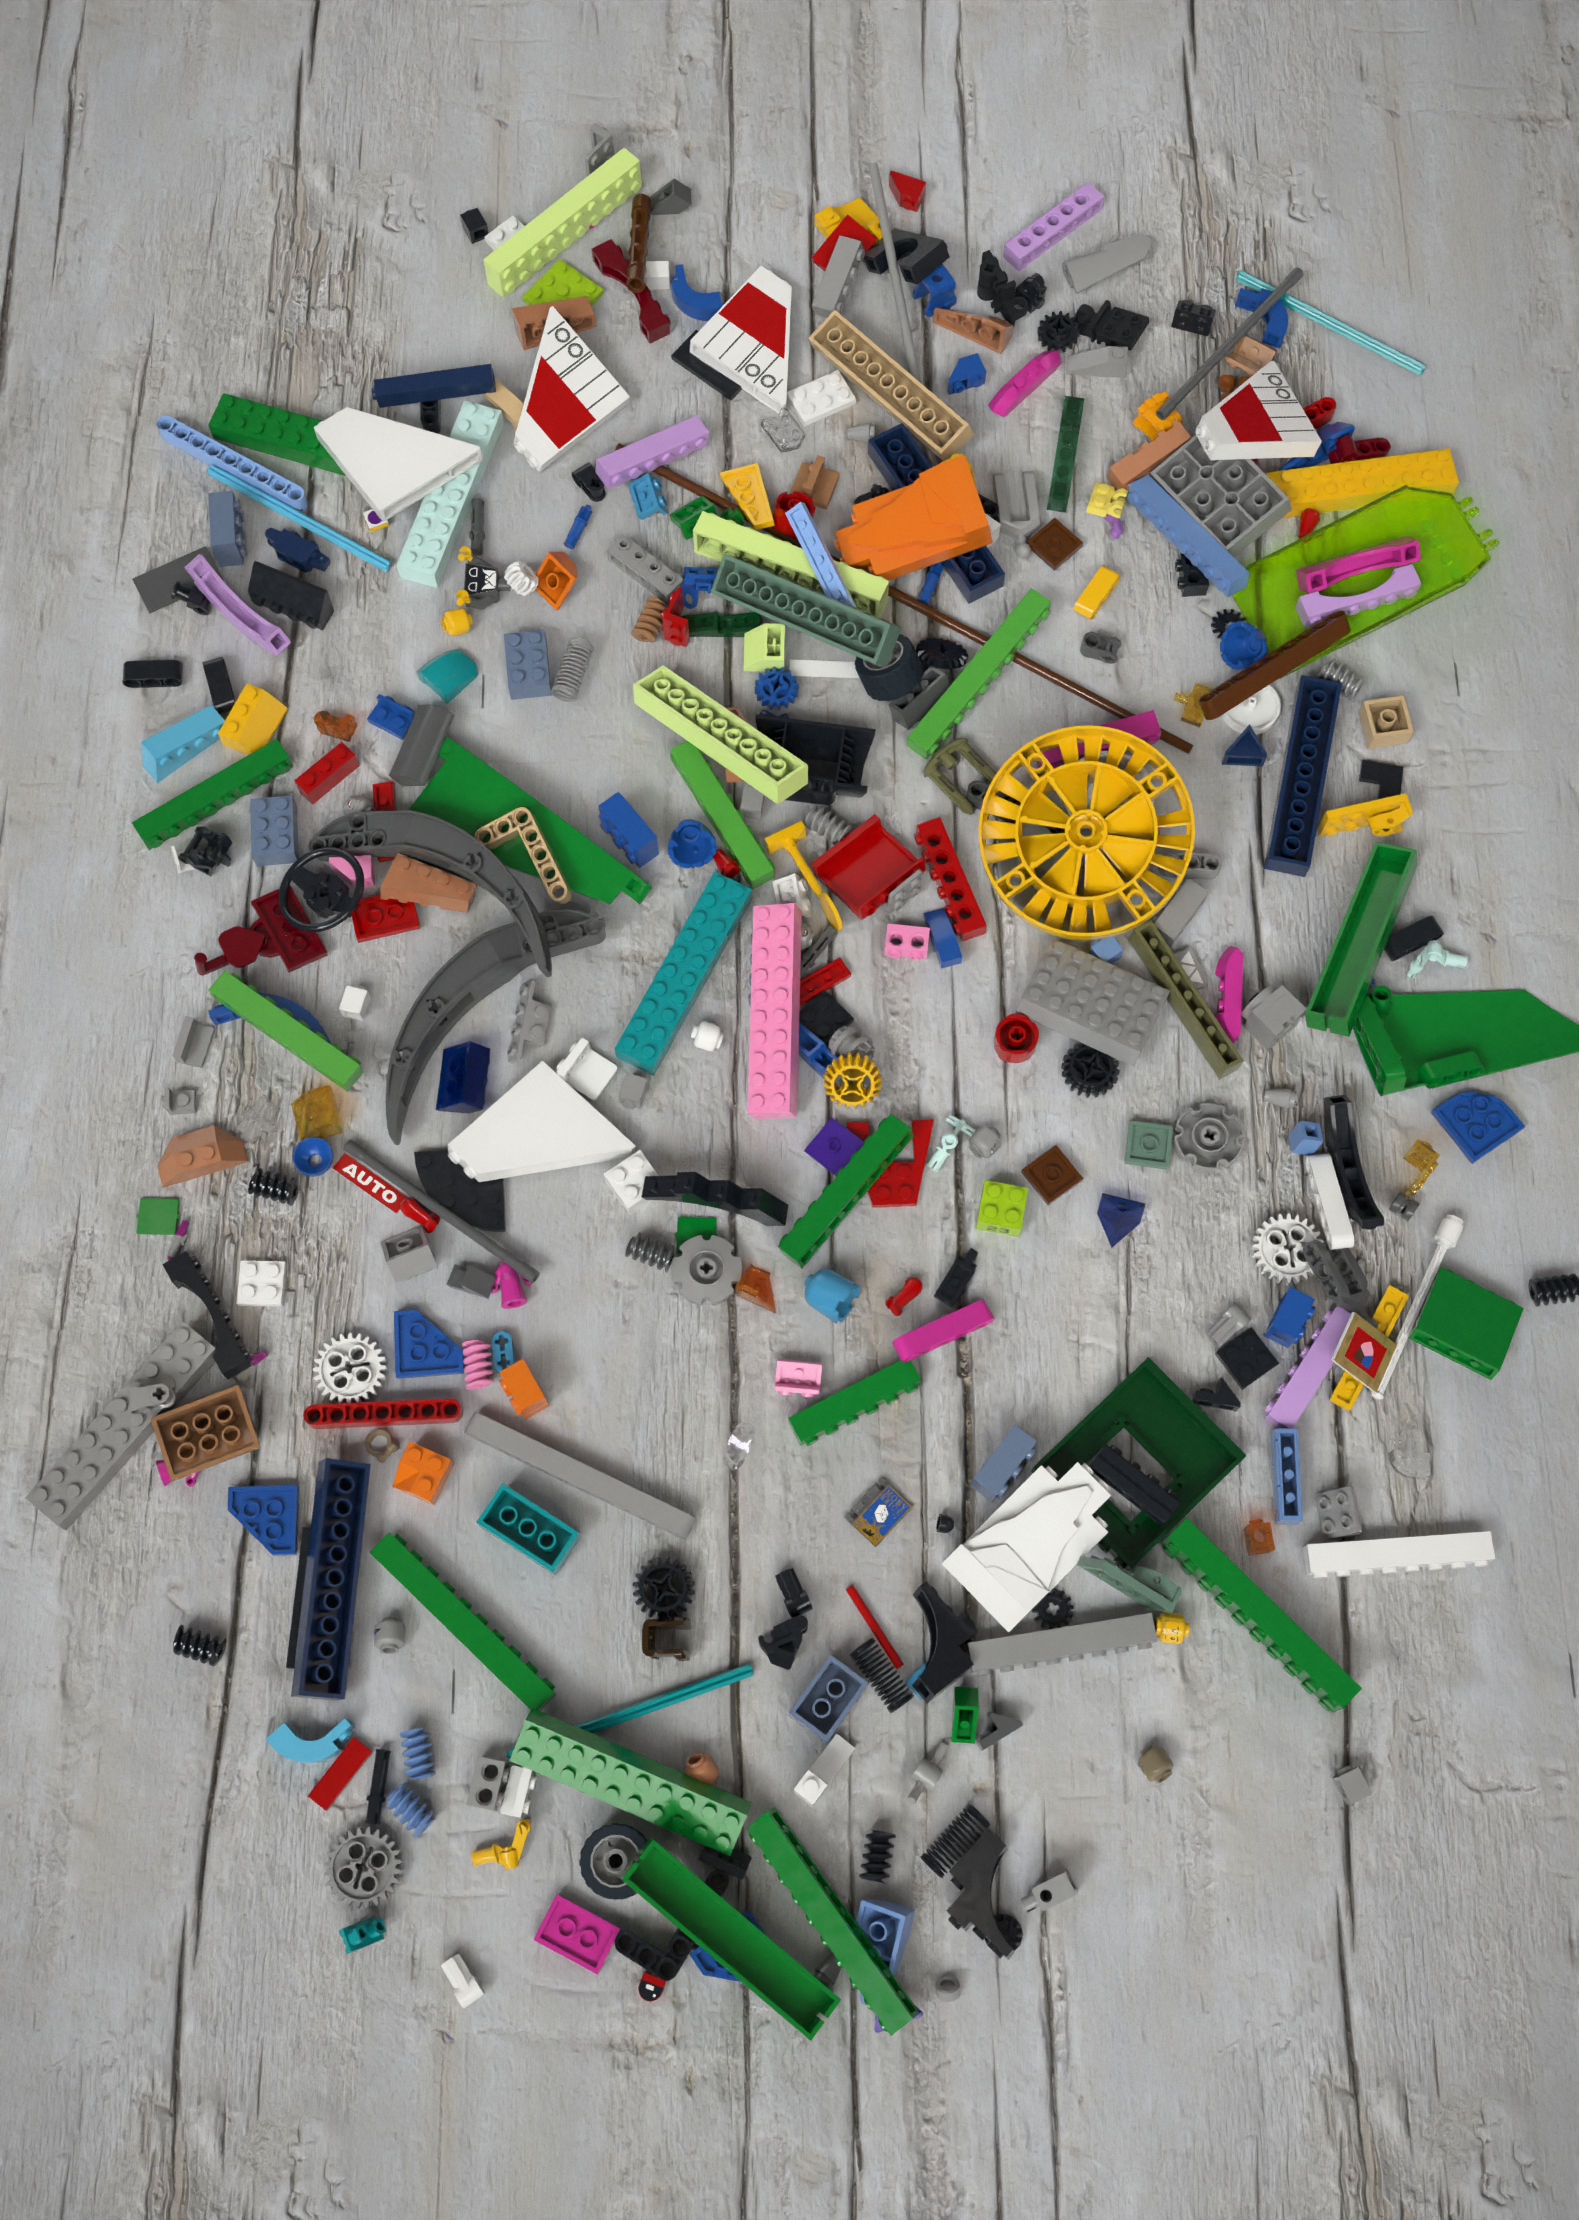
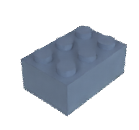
M233 491L208 493L210 540L217 562L220 567L244 565V557L247 556L246 546L243 544L246 534L244 527H242V522H245L244 511L241 510L240 501L235 498Z
M535 630L504 634L508 688L511 700L552 696L545 631Z
M293 796L250 799L251 850L255 864L257 866L291 864L299 859L297 805Z
M1014 1425L975 1475L970 1486L991 1503L995 1498L1000 1500L1008 1490V1481L1014 1482L1023 1469L1021 1464L1024 1462L1027 1465L1037 1450L1034 1446L1037 1441L1017 1425Z
M830 1654L790 1710L789 1716L827 1744L869 1683Z

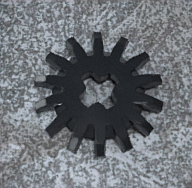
M1223 609V615L1218 611L1216 613L1218 618L1213 617L1212 620L1215 623H1211V627L1217 629L1212 630V632H1220L1217 636L1219 639L1225 632L1226 625L1224 623L1245 621V617L1240 619L1241 613L1233 614V609H1231L1230 613Z
M1053 1588L1052 1594L1048 1593L1037 1604L1038 1609H1032V1613H1039V1616L1034 1618L1035 1621L1043 1620L1040 1625L1041 1627H1044L1046 1623H1049V1629H1053V1624H1056L1057 1628H1061L1060 1622H1063L1066 1626L1069 1624L1065 1618L1073 1617L1072 1614L1068 1613V1610L1074 1609L1073 1605L1067 1606V1602L1071 1598L1068 1597L1064 1600L1062 1598L1065 1594L1064 1591L1057 1595V1588ZM1049 1603H1053L1054 1606L1058 1605L1059 1610L1056 1611V1616H1053L1052 1613H1047L1046 1609L1049 1608Z

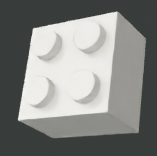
M641 1150L604 1173L605 1182L629 1216L653 1201L645 1200L641 1197L645 1176H659Z

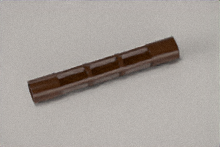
M637 194L632 199L631 243L629 247L626 287L633 293L642 292L646 286L648 224L651 213V199L646 194Z

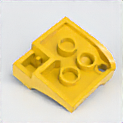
M860 197L839 207L832 208L828 206L814 215V225L826 239L847 214L876 237L877 242L883 238L879 217Z

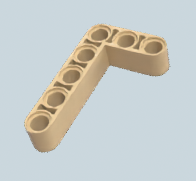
M517 808L476 831L475 839L489 850L520 835L549 896L559 904H566L572 898L571 889L535 816L527 808ZM527 814L528 820L525 823H520V818ZM509 824V830L502 833V827ZM537 833L536 840L529 842L530 835ZM491 834V839L483 843L484 836ZM546 851V857L543 860H538L539 853ZM555 870V876L547 879L548 872ZM564 888V895L557 898L556 892Z

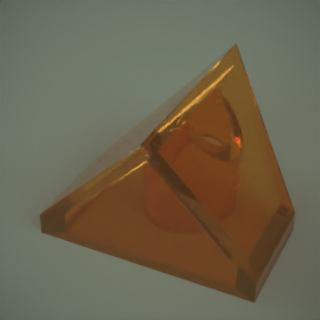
M750 1265L736 1285V1296L776 1313L770 1282L771 1273Z

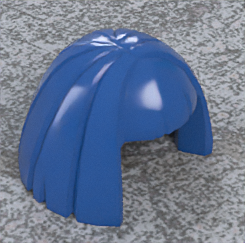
M1237 621L1230 624L1221 637L1220 652H1222V659L1226 662L1227 666L1235 670L1249 667L1263 658L1268 652L1266 636L1258 627L1249 622Z
M692 819L681 821L678 827L673 830L668 842V855L672 862L677 866L680 865V867L689 869L691 867L704 866V863H709L717 850L716 840L712 832L700 821Z

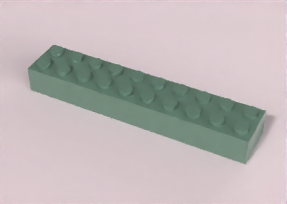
M727 554L723 555L710 592L868 662L885 667L889 663L902 628L743 559Z

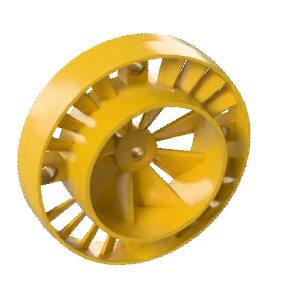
M1092 725L1073 726L1058 729L1035 738L1016 751L1002 765L989 785L983 800L978 827L979 847L983 866L992 887L1004 904L1020 919L1030 926L1055 937L1080 941L1099 940L1121 935L1138 927L1158 913L1169 902L1183 881L1191 860L1195 838V819L1191 800L1181 777L1158 750L1144 740L1118 729ZM1077 743H1084L1085 761H1079ZM1102 744L1109 745L1105 763L1099 762ZM1060 747L1065 765L1054 769L1043 753ZM1125 751H1128L1133 755L1123 771L1118 766ZM1040 761L1042 766L1035 769L1031 767V763ZM1146 763H1149L1155 769L1140 781L1134 779ZM1021 766L1025 768L1035 782L1030 789L1012 776ZM1158 779L1162 782V785L1154 787L1151 781ZM1087 783H1094L1090 809L1087 810ZM1171 788L1181 810L1156 817L1152 801ZM1001 791L1021 802L1020 806L998 797L999 792ZM1056 791L1072 815L1069 817L1047 795ZM1127 798L1129 799V801H1127V802H1126L1125 804H1123L1121 807H1119L1118 809H1116L1114 812H1112V813H1111L1110 815H1108L1106 818H1103V817L1106 816L1109 812H1111L1114 808H1116L1119 804H1121L1124 800H1126ZM991 814L1016 820V823L989 820V816ZM1026 823L1065 829V833L1023 836ZM1185 825L1186 835H1158V828ZM1084 828H1088L1091 830L1092 834L1088 837H1084L1081 835L1080 831ZM1115 835H1124V836H1133V837L1148 838V840L1138 839V838H1130V837H1122V836H1115ZM986 839H1015V842L986 845ZM1068 845L1070 849L1039 879L1034 869ZM1160 846L1185 850L1184 860L1156 854L1155 848ZM1100 849L1103 850V852L1109 857V859L1114 863V865L1120 870V872L1126 877V879L1129 882L1123 881V879L1113 868L1110 862L1106 859V857L1103 855ZM1082 855H1085L1084 897L1076 894ZM1018 857L1020 865L996 881L989 864ZM1150 865H1156L1178 875L1175 883L1173 884L1148 871ZM1018 877L1022 882L1018 886H1013L1010 884V880ZM1142 880L1164 897L1156 906L1153 905L1139 886ZM1032 885L1038 892L1020 911L1010 900ZM1137 896L1141 898L1142 903L1140 905H1133L1130 899ZM1050 900L1053 902V906L1045 923L1041 924L1038 922V919ZM1121 900L1136 921L1112 929L1106 907ZM1067 908L1073 909L1069 932L1062 930ZM1087 910H1093L1095 933H1087Z

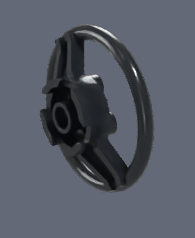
M324 847L306 853L292 864L281 882L278 901L283 917L290 925L305 932H322L336 927L348 917L350 918L353 915V911L359 907L358 904L364 890L363 869L351 853L340 848ZM322 856H338L345 859L352 866L356 877V886L352 899L349 897V887L337 875L325 872L315 874L303 866L311 860ZM291 881L304 892L303 898L306 900L307 905L318 916L325 919L328 918L327 916L335 914L337 916L318 924H308L296 919L290 912L287 903V893Z

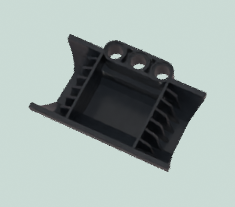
M756 714L758 731L808 765V784L785 800L830 805L835 801L836 795L861 798L867 793L868 786L861 785L864 764L874 740L876 729Z

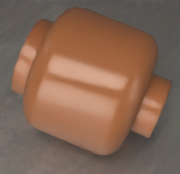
M698 1752L691 1755L687 1759L684 1768L685 1774L693 1779L713 1786L720 1774L713 1758L707 1753Z

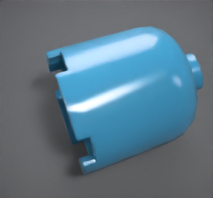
M827 1268L817 1271L814 1275L810 1274L804 1283L806 1286V1302L836 1324L838 1321L842 1322L853 1309V1306L850 1305L853 1298H859L861 1286Z

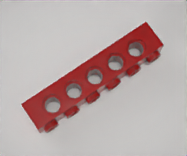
M938 817L918 824L916 826V833H914V839L917 845H921L923 850L921 852L925 863H928L930 866V877L938 885V896L940 899H944L946 904L944 906L948 918L951 917L954 924H952L955 935H959L963 942L985 934L986 922L941 818ZM936 842L938 843V845L931 846L929 843ZM937 860H944L946 863L939 864ZM945 878H952L954 881H953V882H947V881H945L944 879H945ZM953 896H959V897H961L962 899H961V900H954L952 897H953ZM967 914L969 918L964 919L961 918L959 915Z

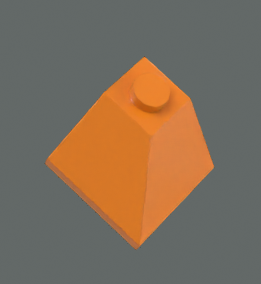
M563 551L548 552L536 573L539 581L535 590L555 610H559L578 578L576 563Z

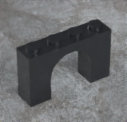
M896 228L891 230L897 261L907 257L899 264L906 282L919 284L950 257L944 240ZM883 238L866 251L864 255L868 271L880 275L889 268Z

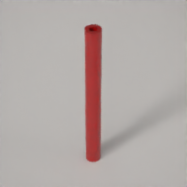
M854 1585L848 1587L846 1592L897 1670L904 1663Z

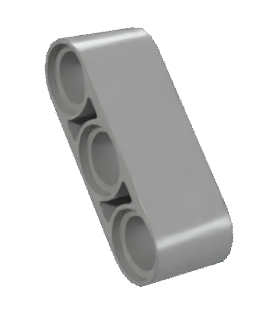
M1169 851L1163 855L1184 860L1185 852ZM1192 853L1190 864L1194 868L1188 867L1184 878L1214 879L1218 876L1222 867V859L1216 854ZM1207 865H1213L1215 869H1210ZM1158 867L1160 874L1164 877H1178V875Z

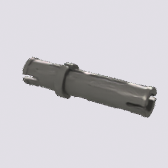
M474 498L471 501V531L469 532V538L471 539V554L481 556L483 554V540L485 539V532L483 530L484 500Z
M826 926L805 954H801L800 979L809 968L815 965L814 961L838 934L832 926Z

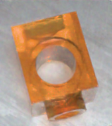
M1263 1519L1249 1521V1525L1243 1528L1248 1556L1273 1552L1275 1545L1270 1522L1263 1523ZM1254 1531H1259L1263 1534V1542L1255 1540Z

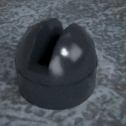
M939 1514L936 1532L948 1533L954 1528L953 1519L947 1515Z

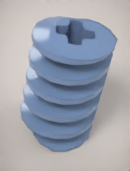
M425 1728L412 1729L400 1733V1737L407 1738V1740L401 1743V1746L408 1748L402 1753L404 1757L410 1758L404 1762V1766L411 1767L405 1772L406 1776L412 1777L408 1781L421 1780L436 1774V1772L428 1770V1768L435 1764L434 1762L427 1761V1758L431 1757L433 1752L426 1751L428 1747L432 1746V1743L424 1741V1739L431 1736L430 1733L423 1732Z
M405 1782L397 1787L385 1802L389 1801L387 1809L395 1808L393 1812L395 1817L402 1815L400 1818L402 1824L408 1822L407 1830L410 1831L416 1828L413 1836L416 1838L425 1832L435 1821V1819H431L434 1811L430 1810L425 1813L424 1810L427 1804L424 1803L418 1806L417 1804L421 1797L418 1796L412 1799L411 1796L414 1790L411 1789L405 1792L404 1790L407 1786Z

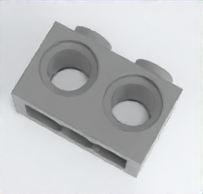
M477 1756L466 1805L497 1811L498 1806L502 1807L505 1792H501L503 1782H508L510 1774L507 1762ZM492 1765L497 1766L498 1775L493 1779H489L486 1774L487 1769ZM487 1789L491 1790L493 1794L492 1800L489 1803H483L481 1793Z

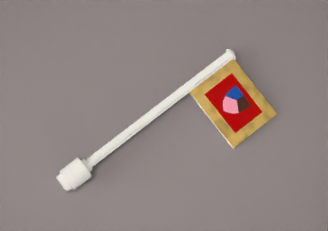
M1446 1215V1218H1443L1434 1237L1437 1241V1249L1395 1343L1356 1312H1352L1331 1360L1370 1389L1371 1395L1375 1399L1380 1400L1384 1398L1383 1393L1446 1250L1450 1247H1455L1463 1230V1220L1457 1216Z

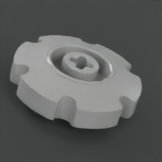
M1202 1103L1198 1111L1189 1108L1180 1116L1174 1130L1179 1133L1173 1139L1175 1151L1183 1162L1190 1160L1194 1170L1214 1173L1218 1171L1219 1165L1228 1168L1237 1160L1243 1149V1146L1238 1142L1244 1138L1243 1127L1235 1114L1231 1116L1226 1115V1108L1221 1105Z
M702 1235L687 1240L679 1247L682 1255L673 1257L671 1275L674 1285L680 1284L682 1286L679 1289V1294L684 1299L699 1306H702L705 1300H709L711 1305L714 1306L725 1302L734 1294L732 1285L741 1283L742 1262L740 1256L732 1255L734 1246L730 1242L715 1235H712L710 1240H704ZM705 1267H709V1274H704Z

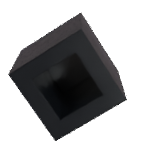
M475 208L460 214L462 227L471 243L474 244L485 239L484 237L489 234L488 227L479 209Z

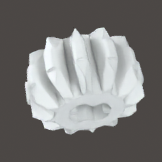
M518 560L510 564L505 571L504 578L507 580V584L517 594L529 595L538 586L539 579L536 576V572L527 566L525 562L522 563Z

